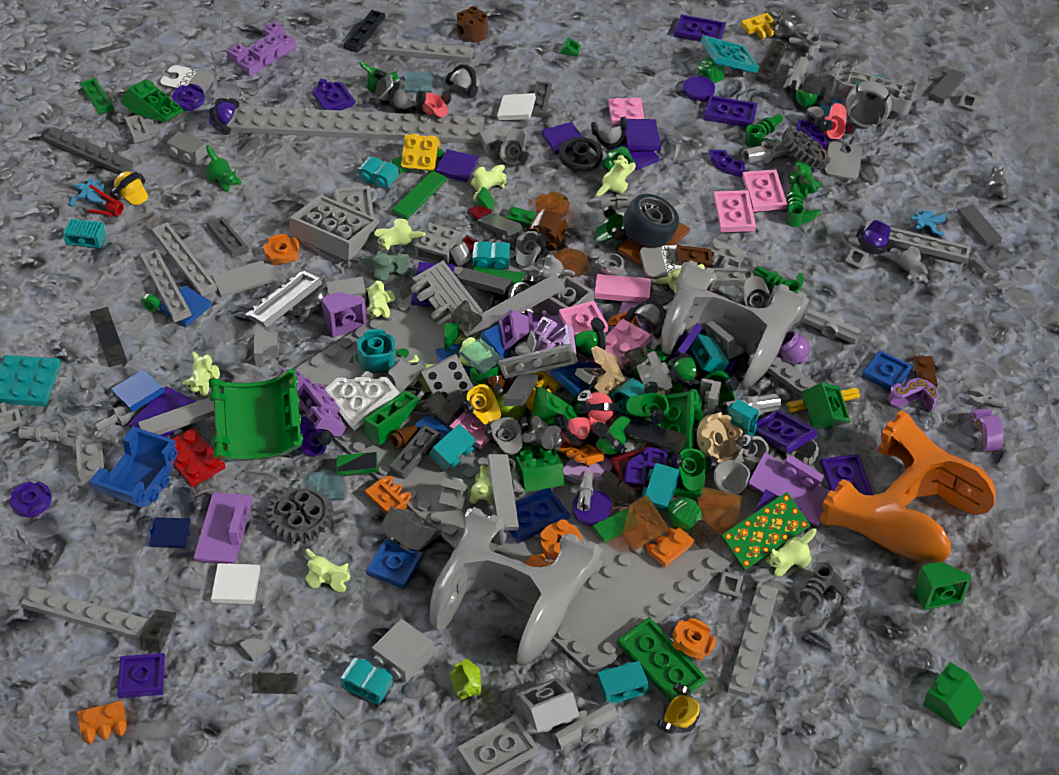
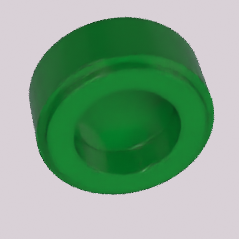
M145 294L141 299V304L146 310L155 312L160 306V301L151 294Z

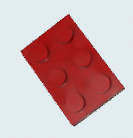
M194 427L172 439L175 440V449L178 451L173 466L191 488L226 469L225 463L221 459L214 458V450Z

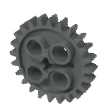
M787 128L781 135L782 142L789 149L788 151L792 152L794 156L799 157V160H803L805 164H809L811 167L814 166L816 169H824L829 164L831 159L828 157L829 154L822 148L823 146L814 141L812 137H808L806 133Z
M298 484L297 489L290 486L289 491L282 489V495L276 493V499L270 500L271 505L267 506L268 512L266 514L268 525L271 526L272 532L277 533V537L283 535L284 541L291 537L292 543L299 538L300 542L303 543L304 538L311 541V536L313 535L319 538L318 532L325 533V527L331 526L330 521H333L334 509L332 500H329L328 494L324 495L323 489L317 492L316 486L309 489L308 484L304 488H301V485Z

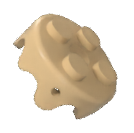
M722 412L704 417L699 423L697 445L705 458L715 456L716 464L726 460H734L738 449L736 440L742 436L743 431L740 427L732 424L731 416L722 415Z

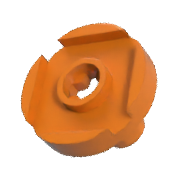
M288 234L274 235L264 244L265 257L271 261L272 265L277 266L289 263L299 258V242L295 237H288Z
M566 520L552 523L541 532V549L546 556L555 559L560 553V542L557 543V540L561 539L563 534L568 535L571 533L582 541L580 531Z
M690 618L688 621H679L672 633L673 647L698 661L710 655L716 645L715 636L712 638V635L709 633L711 629L705 623Z

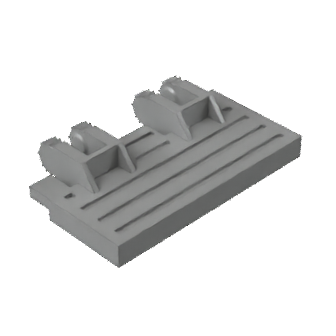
M444 261L412 278L415 282L411 287L412 292L416 293L427 287V289L418 294L417 298L420 301L429 298L428 301L435 309L431 317L435 320L448 314L438 321L437 325L440 328H443L445 323L454 322L461 325L483 313L482 309Z
M306 271L299 272L295 275V278L288 277L286 285L283 283L279 284V289L268 296L267 300L261 298L259 306L253 304L250 307L251 310L245 315L247 318L267 328L318 288L322 282L320 278Z

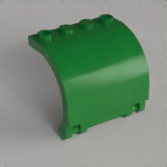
M287 369L275 378L253 383H231L220 379L209 380V387L211 388L210 401H214L216 436L212 438L213 445H215V450L213 451L214 458L235 461L262 460L291 453L301 446L303 436L300 433L301 415L298 409L300 398L297 395L298 378L295 369Z

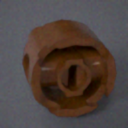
M471 6L469 9L457 13V36L464 42L472 40L473 43H477L487 37L488 15L485 12L479 10L476 6Z
M541 210L540 213L537 212L528 231L543 233L546 237L545 247L549 251H555L567 231V222L565 219L562 221L560 219L561 215L554 211Z

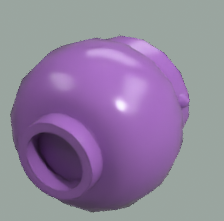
M791 330L786 334L778 354L782 360L789 364H801L809 356L810 345L804 336Z

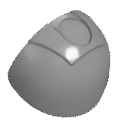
M726 460L720 462L714 471V481L717 488L727 494H739L746 488L749 482L750 471L748 467L738 461Z

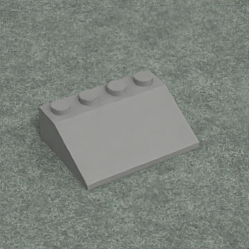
M319 195L290 217L289 235L349 261L363 247L378 225L379 219Z

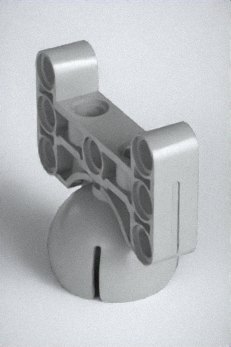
M841 62L831 92L836 96L846 97L845 108L847 115L855 124L862 127H874L884 122L891 110L901 115L909 113L918 85L916 81L905 79L903 84L855 71V65L852 62Z

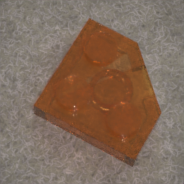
M702 487L698 506L713 532L724 534L736 526L743 496Z
M648 495L629 505L623 536L633 552L669 531L668 526Z

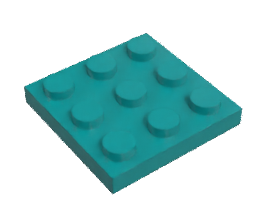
M703 35L701 42L715 64L719 66L726 65L732 69L739 68L747 73L758 72L759 66L744 45Z
M4 355L0 364V403L46 407L61 366L60 359Z

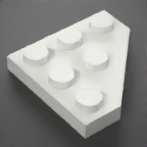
M355 377V379L337 378L326 387L327 393L335 399V403L339 406V412L354 431L364 423L366 417L400 393L387 377H380L379 379H370L369 377Z

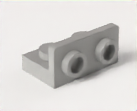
M713 321L706 323L707 337L709 336V338L712 337V339L716 340L727 359L734 358L743 353V348L736 344L734 337L723 330L721 326H718Z
M704 378L701 380L699 395L703 400L702 407L704 408L703 410H708L711 414H715L718 408L721 382Z
M75 439L76 447H73L74 459H77V462L73 463L74 472L79 474L81 482L91 480L100 467L105 469L102 442L81 445L80 439Z

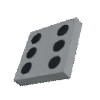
M457 354L421 371L439 406L468 392L474 387Z

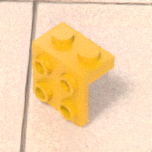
M405 134L401 166L408 169L433 171L436 164L437 150H440L441 146L439 137Z

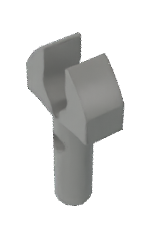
M974 388L970 392L968 401L973 406L980 408V405L983 403L1001 408L1006 406V401L987 396L983 388Z
M117 407L113 409L114 415L96 423L95 428L99 431L115 423L126 426L132 420L131 412L129 413L127 407Z

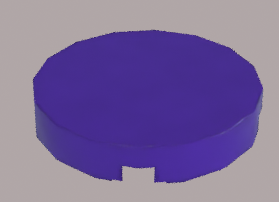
M691 77L684 82L683 93L689 99L695 101L702 99V101L709 99L710 95H714L715 84L706 77Z
M181 85L172 93V100L178 103L184 111H192L202 106L205 101V94L199 85Z
M29 481L18 485L12 491L10 498L12 510L22 517L40 515L49 508L52 502V495L48 486L38 481L37 483Z
M593 490L588 511H585L584 504L583 511L577 508L579 495L573 500L572 513L575 519L583 525L592 527L612 515V501L608 495L601 491Z

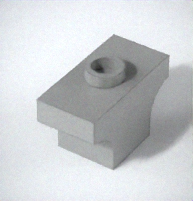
M263 325L255 326V338L251 340L252 352L254 351L256 366H264L265 361L268 359L279 358L278 332L266 331Z
M655 351L648 353L647 360L637 365L643 384L654 381L658 387L665 390L671 388L672 384L668 375L670 372L666 363H661Z
M402 356L389 369L388 373L394 378V386L401 393L408 385L412 387L419 378L417 376L425 369L426 365L421 360L409 362Z
M455 477L451 479L443 478L439 503L462 510L470 487L463 483V479Z

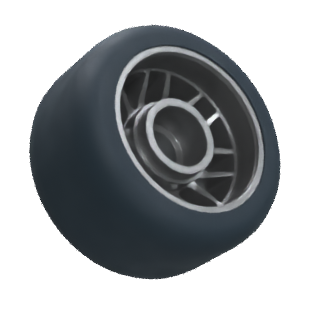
M641 194L635 197L629 204L623 216V226L627 234L637 243L647 247L658 248L666 245L673 237L679 226V216L675 208L665 199L653 194Z

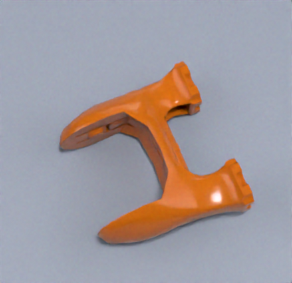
M900 410L895 419L889 421L882 431V442L878 447V452L886 456L899 458L903 461L906 470L885 492L876 495H863L856 490L851 482L842 479L838 483L837 488L834 491L831 490L823 501L822 508L824 510L820 515L819 521L825 525H838L859 532L887 550L919 564L944 562L951 554V542L943 527L930 516L915 510L906 509L905 506L916 497L938 494L956 508L973 515L988 513L995 505L996 488L993 480L982 467L952 455L937 446L915 424L910 414Z

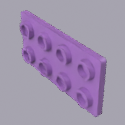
M764 453L748 485L762 494L765 489L778 496L788 492L796 505L802 508L801 512L807 521L815 526L820 524V515L824 510L822 504L829 493L828 490L819 485L824 475L791 455H788L783 462H780Z
M219 492L212 494L195 551V561L224 564L236 563L253 501L252 496Z

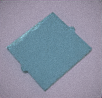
M421 71L407 72L405 92L417 93L421 90L425 93H432L434 73H422Z
M481 338L459 353L471 366L473 365L482 374L486 373L503 359L493 350V347L487 345Z
M337 470L308 473L309 489L316 486L317 492L323 489L324 495H329V500H344L342 476H338Z

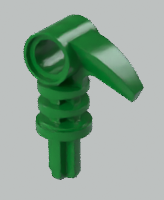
M778 114L772 118L766 117L759 124L747 126L745 144L750 147L761 146L762 142L766 140L776 143L777 141L765 138V136L773 133L776 130V126L783 122L782 115Z
M796 183L790 186V193L786 197L788 205L787 224L791 227H799L816 219L821 214V210L805 211L803 207L804 196L800 193V186H797Z
M757 266L754 270V274L765 281L767 288L771 287L773 290L775 285L784 284L794 293L802 291L804 281L802 273H798L796 280H787L778 275V272H769L760 266Z

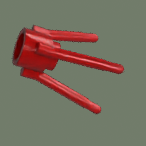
M89 185L91 189L108 201L105 205L107 211L88 209V212L109 217L122 214L124 210L123 203L111 198L93 185Z

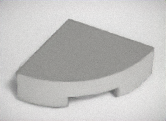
M248 639L239 643L240 648L252 661L271 649L267 642L260 639Z

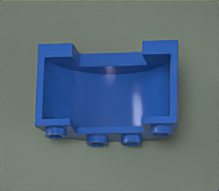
M132 426L122 439L125 454L109 474L106 469L100 467L89 483L96 492L139 507H145L152 502H156L163 488L168 486L170 481L169 475L178 451L175 449V440Z

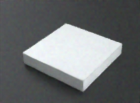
M535 93L503 95L497 115L498 120L530 119L536 99Z
M218 563L211 597L212 603L255 604L260 565Z

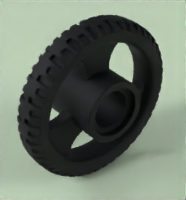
M587 137L570 138L561 145L559 150V158L562 164L570 170L577 172L594 170L600 165L603 157L600 145ZM573 146V153H565L569 147ZM590 148H592L596 152L597 156H591L589 154Z

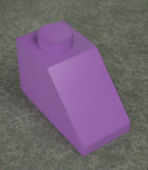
M512 309L499 319L505 350H508L531 331L528 316Z

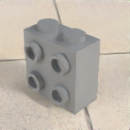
M429 223L424 230L425 236L420 237L415 244V258L430 263L444 261L446 264H451L454 258L450 250L457 244L462 243V232Z
M400 619L372 647L373 660L379 667H385L389 670L394 678L401 679L407 683L435 654L434 641L403 619Z

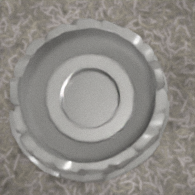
M599 254L595 263L596 268L604 275H618L624 269L623 258L618 254Z
M812 439L790 453H785L786 458L788 455H791L810 466L818 456L819 447Z

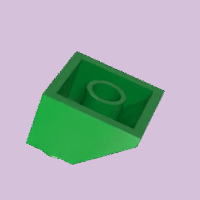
M821 382L802 391L803 403L808 409V418L813 427L824 429L851 422L839 386Z
M536 388L531 417L539 416L542 421H545L547 426H555L553 420L558 413L564 414L568 421L578 418L575 407L543 388Z
M943 562L928 563L921 567L914 591L924 611L961 603L964 601L972 577L970 574Z
M949 662L928 690L923 706L962 730L983 701L984 696L968 672Z

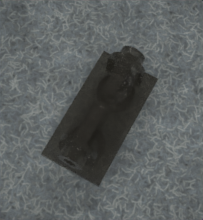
M605 470L601 474L602 480L594 481L600 486L599 489L602 492L614 496V500L622 506L634 505V502L630 499L633 500L636 497L635 489L622 481L620 486H617L621 479L611 471Z
M258 671V673L251 675L253 693L297 694L299 675L294 674V672L275 674Z

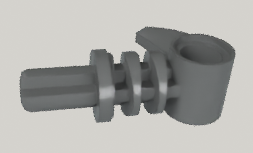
M820 562L816 564L812 578L809 579L808 584L800 592L801 601L796 608L799 616H807L812 606H817L820 603L821 597L828 587L834 588L843 598L847 597L848 592L843 580L829 563Z

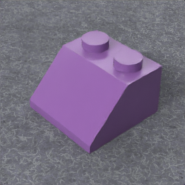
M336 292L321 298L324 324L333 338L354 331L367 323L365 299L363 297Z

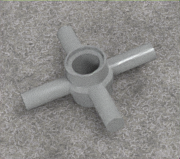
M817 27L812 28V33L808 34L806 39L792 37L789 39V44L805 46V52L808 53L807 59L810 61L814 59V54L819 52V48L836 50L837 46L835 43L821 42V36L818 34Z

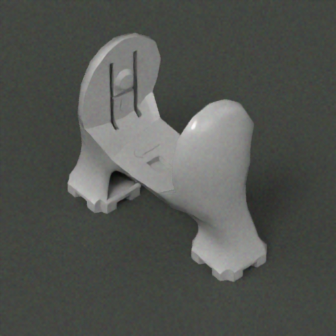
M692 260L684 262L676 281L677 294L666 313L662 327V352L670 356L679 336L685 330L696 323L706 329V323L713 321L728 334L732 335L736 342L746 346L750 356L748 361L749 368L740 387L744 389L752 387L772 365L788 331L794 324L800 322L809 299L806 298L805 293L800 291L794 293L789 290L788 286L781 284L774 286L765 308L741 305L711 292L718 277L713 269L708 267L702 269Z
M475 507L473 509L468 508L465 514L464 534L438 576L430 601V623L436 631L445 629L452 621L464 594L480 586L511 594L535 606L523 632L517 653V663L519 665L531 664L552 641L566 611L581 587L591 575L600 570L602 566L600 557L603 549L594 542H583L571 533L568 535L563 534L560 540V553L557 559L548 566L531 567L519 560H513L494 552L500 545L504 544L507 538V534L504 532L506 523L496 515L487 516L482 510Z

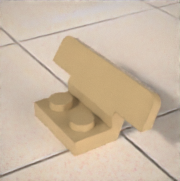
M594 346L591 348L594 360L606 371L605 374H602L597 379V384L594 388L609 396L626 379L621 372L622 368L618 358L602 348Z

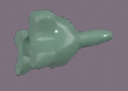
M398 252L397 255L377 253L373 257H359L364 263L371 264L374 277L381 281L387 280L389 273L404 276L410 273L409 269L405 267L408 264L409 256L407 254L402 255L401 252Z

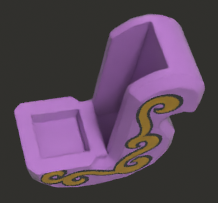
M914 378L909 380L905 387H902L900 383L893 385L888 400L890 405L900 408L920 399L922 404L932 412L936 407L939 393L936 387L928 380Z
M989 408L972 410L970 413V423L974 428L981 431V451L1000 450L1004 441L1001 419L997 415H992V410Z

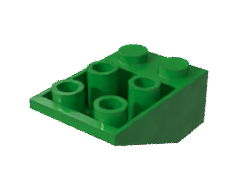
M147 78L129 87L121 100V103L132 113L162 122H167L184 111L178 103L170 99L165 92L157 88Z
M522 442L520 451L512 455L518 467L521 485L525 492L565 485L563 463L554 448L548 450L542 445L533 446Z

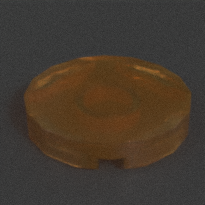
M549 192L546 195L543 193L537 197L535 209L538 213L541 210H551L561 215L560 218L568 214L570 203L568 198L561 193Z
M563 249L554 255L556 259L562 262L564 269L575 272V275L570 276L572 278H575L576 275L581 276L587 271V256L577 249Z

